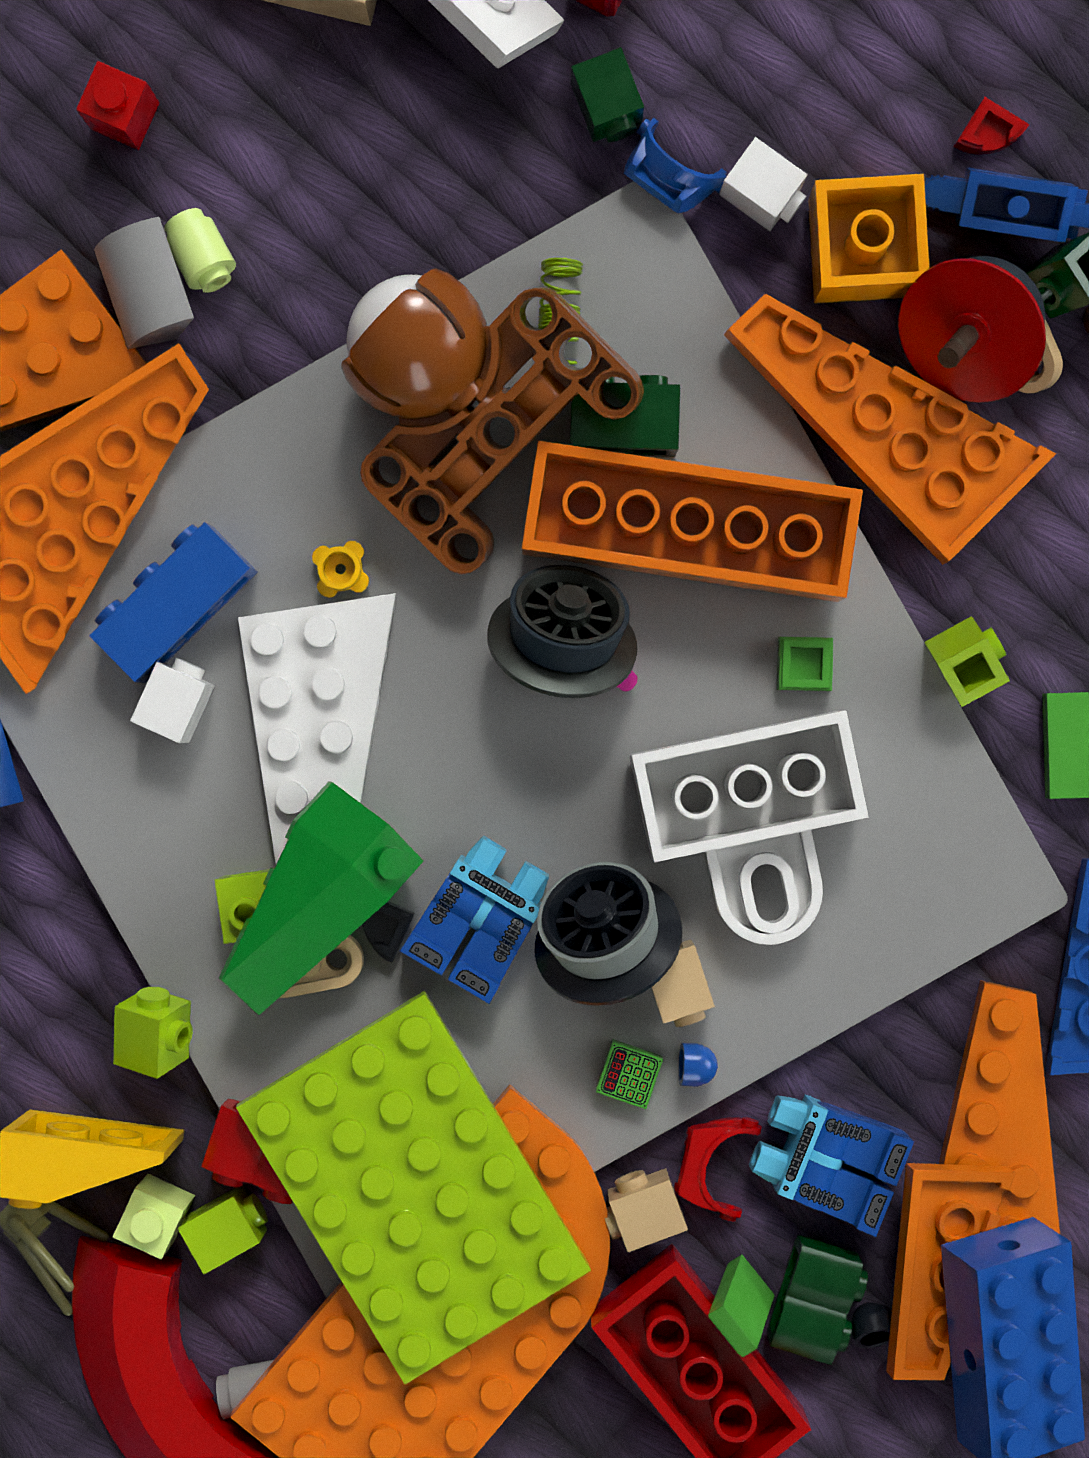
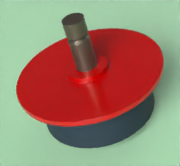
M976 256L941 262L923 272L915 280V283L911 284L903 298L898 326L901 344L909 362L927 383L956 399L969 402H990L1008 397L1021 389L1032 378L1042 361L1046 344L1045 308L1041 294L1031 278L1020 268L1008 261L990 256Z

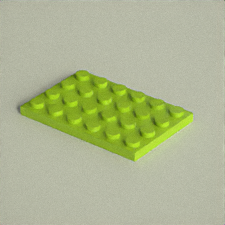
M425 991L240 1101L236 1106L245 1124L404 1384L414 1380L591 1271L588 1261Z

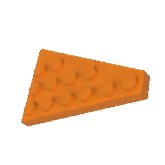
M179 343L0 456V659L25 694L36 688L55 652L60 647L69 628L96 585L101 573L124 537L126 530L152 489L158 475L184 434L190 420L209 391V388Z

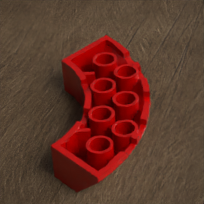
M81 1236L78 1241L73 1270L72 1313L75 1342L82 1373L94 1406L108 1433L125 1458H279L232 1418L222 1419L219 1407L212 1399L214 1395L201 1378L192 1359H188L180 1333L182 1325L179 1311V1279L183 1260L168 1256L159 1259L139 1249Z

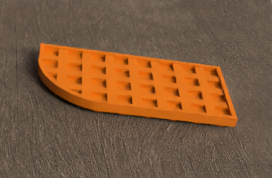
M509 1084L493 1105L588 1261L591 1271L407 1384L403 1383L341 1281L231 1412V1418L279 1458H474L587 1324L603 1290L610 1254V1232L605 1221L608 1213L603 1193L590 1162L576 1141L512 1085Z

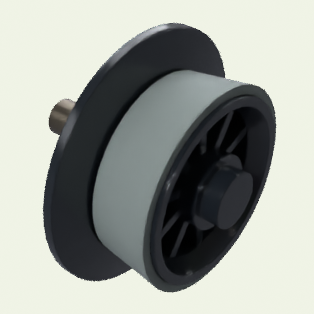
M612 862L585 865L560 878L543 898L537 919L538 931L535 939V960L539 972L547 985L567 1000L593 1006L624 1002L650 989L671 968L682 943L681 917L671 897L662 888L647 881L635 869Z

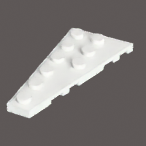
M396 593L238 617L276 864L288 841L285 836L292 821L328 781L333 782L361 803L380 699L379 693L384 664L387 658L392 617L396 605Z

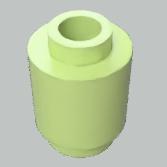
M198 208L188 209L173 216L165 224L164 230L167 234L173 258L188 287L195 290L202 289L203 292L209 293L228 284L231 280L230 273L235 269L236 262L212 218L204 216L202 210Z

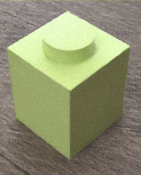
M147 1174L135 1187L113 1238L162 1259L174 1243L179 1232L177 1228L186 1217L195 1195Z

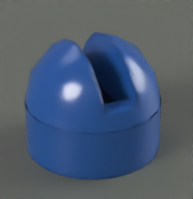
M681 1043L678 1061L680 1086L698 1087L710 1082L718 1069L715 1054L702 1044Z

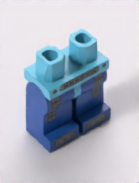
M482 836L470 849L466 857L460 855L400 952L442 976L469 928L474 929L475 932L451 970L448 980L490 1004L503 977L538 916L541 905L540 899L544 894L549 874L525 861L514 881L510 884L494 874L507 850L486 836Z
M806 1094L802 1101L777 1095L770 1109L767 1122L773 1127L789 1132L783 1150L759 1141L749 1162L752 1172L771 1182L778 1195L791 1200L794 1199L808 1207L823 1211L853 1224L860 1231L876 1237L894 1194L886 1182L897 1186L914 1141L902 1129L835 1105L821 1102L819 1099Z

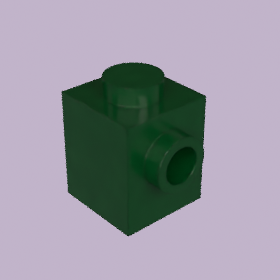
M1089 232L1054 246L1025 272L1038 288L1044 303L1045 312L1050 319L1089 305Z

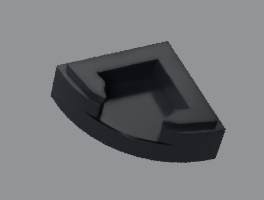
M388 901L362 924L371 946L385 960L391 963L394 961L415 914L414 912Z

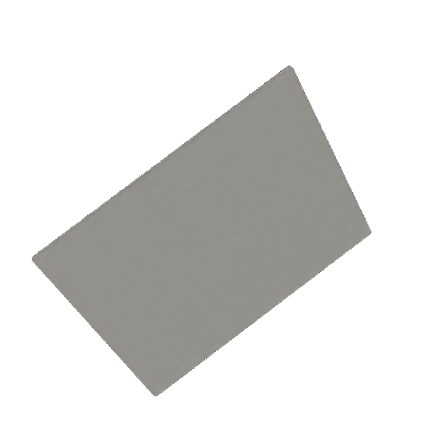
M634 181L458 280L467 287L479 303L487 326H490L517 295L524 290L539 287L548 288L540 281V277L545 274L541 270V262L543 260L559 257L580 261L583 264V274L580 276L558 277L548 275L544 278V281L558 288L581 291L580 295L569 294L561 296L568 304L577 305L581 308L580 316L639 376L662 375L668 377V384H680L679 450L675 457H644L835 485L791 405L724 336V333L740 318V315L683 214L673 211ZM540 297L530 300L525 312L528 322L535 328L539 327L538 316L539 308L541 307L539 300L542 299ZM546 300L543 301L544 305L549 304ZM575 337L579 339L577 342H567L565 345L566 360L577 361V364L572 366L585 368L591 361V347L584 339ZM347 344L181 437L34 690L25 694L0 659L1 723L150 987L164 988L171 995L191 1001L190 1023L193 1028V1034L189 1044V1056L219 1109L228 1098L238 1101L244 1100L425 991L491 1102L494 1103L509 1084L512 1085L570 1134L583 1150L595 1172L1058 911L1068 901L1064 888L859 526L857 527L847 598L839 602L522 555V543L538 440L570 445V402L469 506L493 533L494 548L488 560L473 572L466 574L454 573L446 568L367 490L362 482L360 471L363 460L392 428L399 424V417L391 416L373 408L360 398L347 382L341 369L342 361L349 356ZM531 358L504 387L511 388L532 367L535 361ZM615 377V383H627L622 378ZM475 401L472 407L475 409L479 403ZM495 417L490 423L489 429L492 439L499 445H511L515 436L513 425L505 418ZM456 437L430 463L431 465H438L459 443ZM383 456L379 463L381 476L389 483H398L401 477L400 465L392 457ZM420 495L417 500L419 514L426 520L437 521L440 515L439 504L429 495ZM206 522L213 526L258 573L166 663L172 666L175 658H179L206 670L202 680L215 685L190 742L177 743L130 721L147 683L134 682L89 635L99 626L95 619L105 607L117 599L123 603L137 589L133 585L135 578L153 562L161 565L175 551L171 544L182 531L192 524L199 528ZM457 534L455 537L457 552L464 558H476L479 551L476 540L469 534ZM348 541L360 543L365 552L361 559L363 572L369 577V585L366 590L361 593H356L352 590L340 591L332 598L321 595L317 589V583L320 580L317 565L312 561L315 549L322 545L328 548L343 547ZM339 564L336 567L338 574H343L346 571V567L343 564ZM548 565H573L601 574L621 590L629 605V624L635 633L638 648L635 665L632 669L637 675V684L632 690L627 692L619 688H613L608 692L585 698H560L533 691L509 677L492 657L487 642L488 625L492 614L503 601L510 597L515 583L523 575L536 568ZM396 593L397 599L388 640L389 646L384 664L379 693L380 699L361 804L387 822L424 860L389 900V902L415 914L392 963L375 952L365 935L363 925H361L350 935L359 942L364 952L362 971L352 983L341 988L289 998H278L265 1011L257 1015L219 979L235 942L228 944L223 942L214 881L224 875L275 868L276 866L238 617ZM778 637L833 638L832 691L777 690ZM846 710L869 818L811 830L822 878L823 897L820 910L806 931L798 937L780 944L765 945L748 941L736 934L724 922L718 912L705 852L659 862H653L651 859L629 754L828 712ZM482 836H486L507 850L494 872L495 875L512 884L525 861L549 874L544 894L540 899L541 902L549 889L564 875L579 867L599 862H612L629 866L643 875L647 881L662 888L674 901L680 914L683 932L682 942L691 939L696 947L715 1007L704 1010L706 1018L687 1026L675 1027L674 1021L663 1024L652 988L632 999L611 1005H584L565 999L547 985L536 964L534 949L538 931V916L515 955L490 1004L448 980L451 970L475 932L474 929L469 928L442 976L400 952L460 855L466 857ZM764 864L753 871L751 886L758 915L764 920L772 921L783 915L786 901L778 869L773 865ZM335 949L329 953V962L333 967L342 968L346 966L347 956L342 950ZM612 1039L663 1057V1062L646 1109L596 1093L595 1091ZM681 1043L702 1044L715 1054L718 1069L710 1082L698 1087L680 1086L678 1061ZM272 1201L324 1295L328 1298L340 1284L341 1279L294 1202L292 1204H281Z

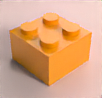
M924 174L815 180L808 199L814 303L904 298L911 284L915 283V280L929 269Z

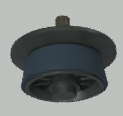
M548 565L536 568L523 575L515 583L510 597L503 601L492 614L487 631V642L491 655L498 666L509 677L533 691L560 698L591 697L617 687L631 673L638 650L635 633L629 624V605L621 590L601 574L573 565Z

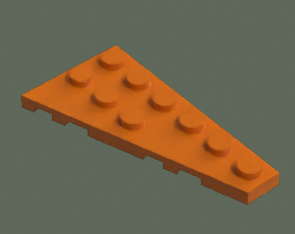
M980 980L939 1164L1008 1166L1015 1172L1010 1191L1004 1190L997 1213L1001 1217L997 1228L1034 1217L1060 1234L1037 997L1031 991Z

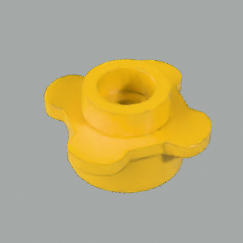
M348 541L343 547L328 548L322 545L315 549L312 561L317 565L320 577L317 589L321 595L332 598L340 591L352 590L356 593H361L366 590L369 585V577L363 572L361 559L365 552L360 543ZM339 564H343L346 567V571L343 574L336 572V567Z

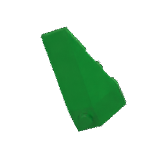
M330 781L292 821L285 836L288 841L275 868H270L263 882L266 887L252 917L246 919L219 976V979L257 1015L265 1011L385 905L424 861L387 822Z

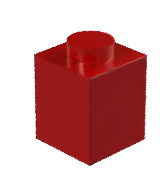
M97 60L76 111L91 130L139 150L160 102L146 81Z

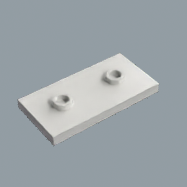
M428 0L496 68L502 67L556 34L564 22V19L545 0Z

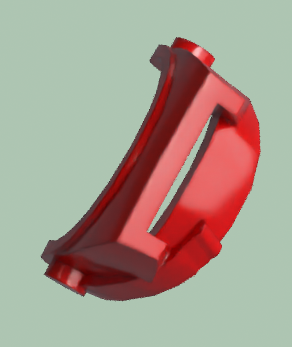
M729 1117L688 1127V1136L684 1142L686 1147L678 1182L674 1184L676 1193L697 1206L720 1212L719 1217L724 1220L736 1221V1218H741L743 1211L741 1208L713 1200L705 1183L706 1167L713 1151L727 1138L744 1133L760 1135L762 1126L759 1125V1121L748 1117Z

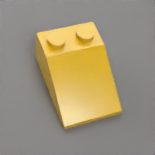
M30 1109L0 1131V1198H8V1204L13 1207L24 1209L39 1208L42 1206V1203L47 1204L162 1164L184 1139L185 1130Z

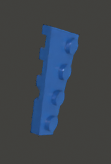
M1089 858L1082 859L1045 1067V1072L1049 1075L1089 1073Z

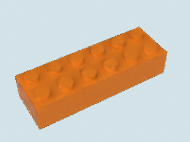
M538 440L522 543V555L839 602L847 598L863 490Z

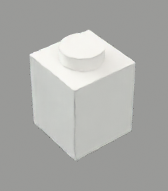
M755 137L725 178L719 195L764 228L771 231L780 218L788 223L807 196L800 192L808 174Z
M175 658L172 666L156 662L130 721L177 743H189L215 685L202 680L206 670L182 659Z

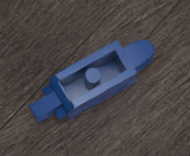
M966 167L964 178L947 175L940 177L937 174V176L931 175L930 178L926 177L924 181L927 207H933V210L939 208V211L957 213L955 221L961 227L1057 242H1066V238H1076L1079 227L1089 228V203H1085L1088 190L1080 189L1071 183Z

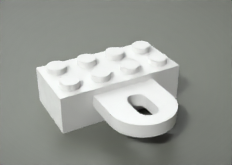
M833 711L629 754L650 857L653 862L705 852L718 912L724 922L736 934L748 941L765 945L780 944L790 941L806 931L815 920L823 897L822 878L811 830L869 818L847 711ZM764 864L773 865L778 869L786 901L783 915L772 921L764 920L758 915L751 886L753 871Z

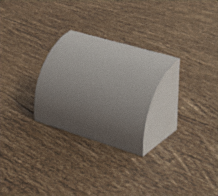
M160 217L133 223L103 238L96 245L94 251L127 348L132 349L177 339L194 319Z

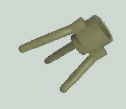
M55 1201L47 1204L42 1203L41 1207L34 1209L17 1208L8 1204L0 1212V1227L4 1230L3 1234L18 1248L65 1316L72 1315V1306L56 1281L66 1292H71L74 1289V1283L38 1240L52 1224L45 1216L50 1213L102 1242L108 1240L109 1234Z

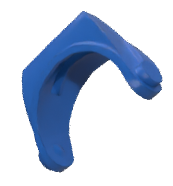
M652 118L651 121L648 119L644 120L637 131L641 138L628 158L624 169V174L676 213H683L694 208L714 191L720 193L723 182L727 177V172L721 168L714 174H703L683 166L670 157L654 139L653 134L659 121L655 118Z

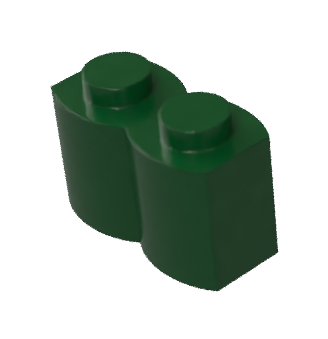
M797 1235L767 1327L766 1335L771 1347L829 1365L832 1364L837 1351L845 1352L852 1331V1322L846 1320L847 1314L853 1301L859 1303L862 1300L868 1281V1272L862 1270L863 1263L858 1253Z

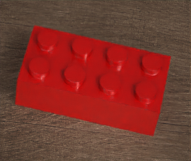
M670 1244L597 1303L591 1315V1327L695 1458H777L812 1430L804 1408L757 1349L743 1358L737 1354L708 1317L715 1296L675 1246Z

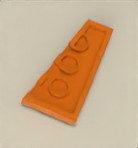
M906 1163L886 1368L887 1373L893 1380H945L951 1358L941 1245L997 1228L1001 1217L997 1213L1004 1190L1010 1191L1015 1172L1008 1166Z

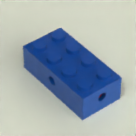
M1030 1217L942 1244L941 1252L957 1440L977 1458H1035L1085 1440L1071 1241L1036 1218Z

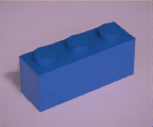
M206 522L199 528L192 524L182 531L171 544L175 551L161 565L153 562L147 566L133 582L137 589L123 603L118 599L110 603L95 619L99 626L89 636L134 682L147 683L156 662L167 663L258 573L213 526Z

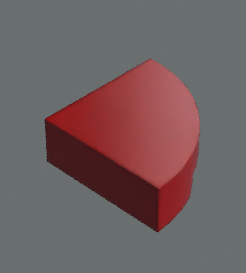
M984 97L953 147L966 153L978 155L999 152L1017 141L1030 124L987 97Z

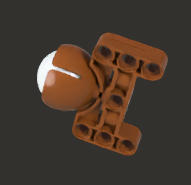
M437 268L431 269L424 275L396 276L370 289L358 302L350 318L347 331V350L349 356L341 363V369L347 382L360 398L379 411L399 417V424L395 425L363 460L360 471L363 484L446 568L459 574L471 573L488 560L494 548L493 533L469 506L577 394L603 417L619 419L624 418L638 407L644 393L643 383L637 372L554 290L544 287L524 290L517 295L490 326H487L479 303L467 287L449 273ZM535 297L546 300L552 309L551 321L544 329L533 327L526 318V307L530 300ZM572 337L584 339L591 347V361L585 368L573 367L565 358V345ZM532 358L535 361L532 367L511 388H505L504 386ZM608 378H622L630 386L631 399L626 406H612L604 398L603 387ZM477 401L479 405L474 409L472 404ZM495 417L505 418L513 425L515 436L511 445H499L492 439L489 429L490 423ZM456 437L459 443L438 465H431L430 463ZM383 456L392 457L400 465L401 477L398 483H389L381 476L379 463ZM420 495H429L439 504L440 515L437 521L426 520L419 514L417 500ZM457 534H469L476 540L479 548L476 558H464L457 552L455 548V537Z

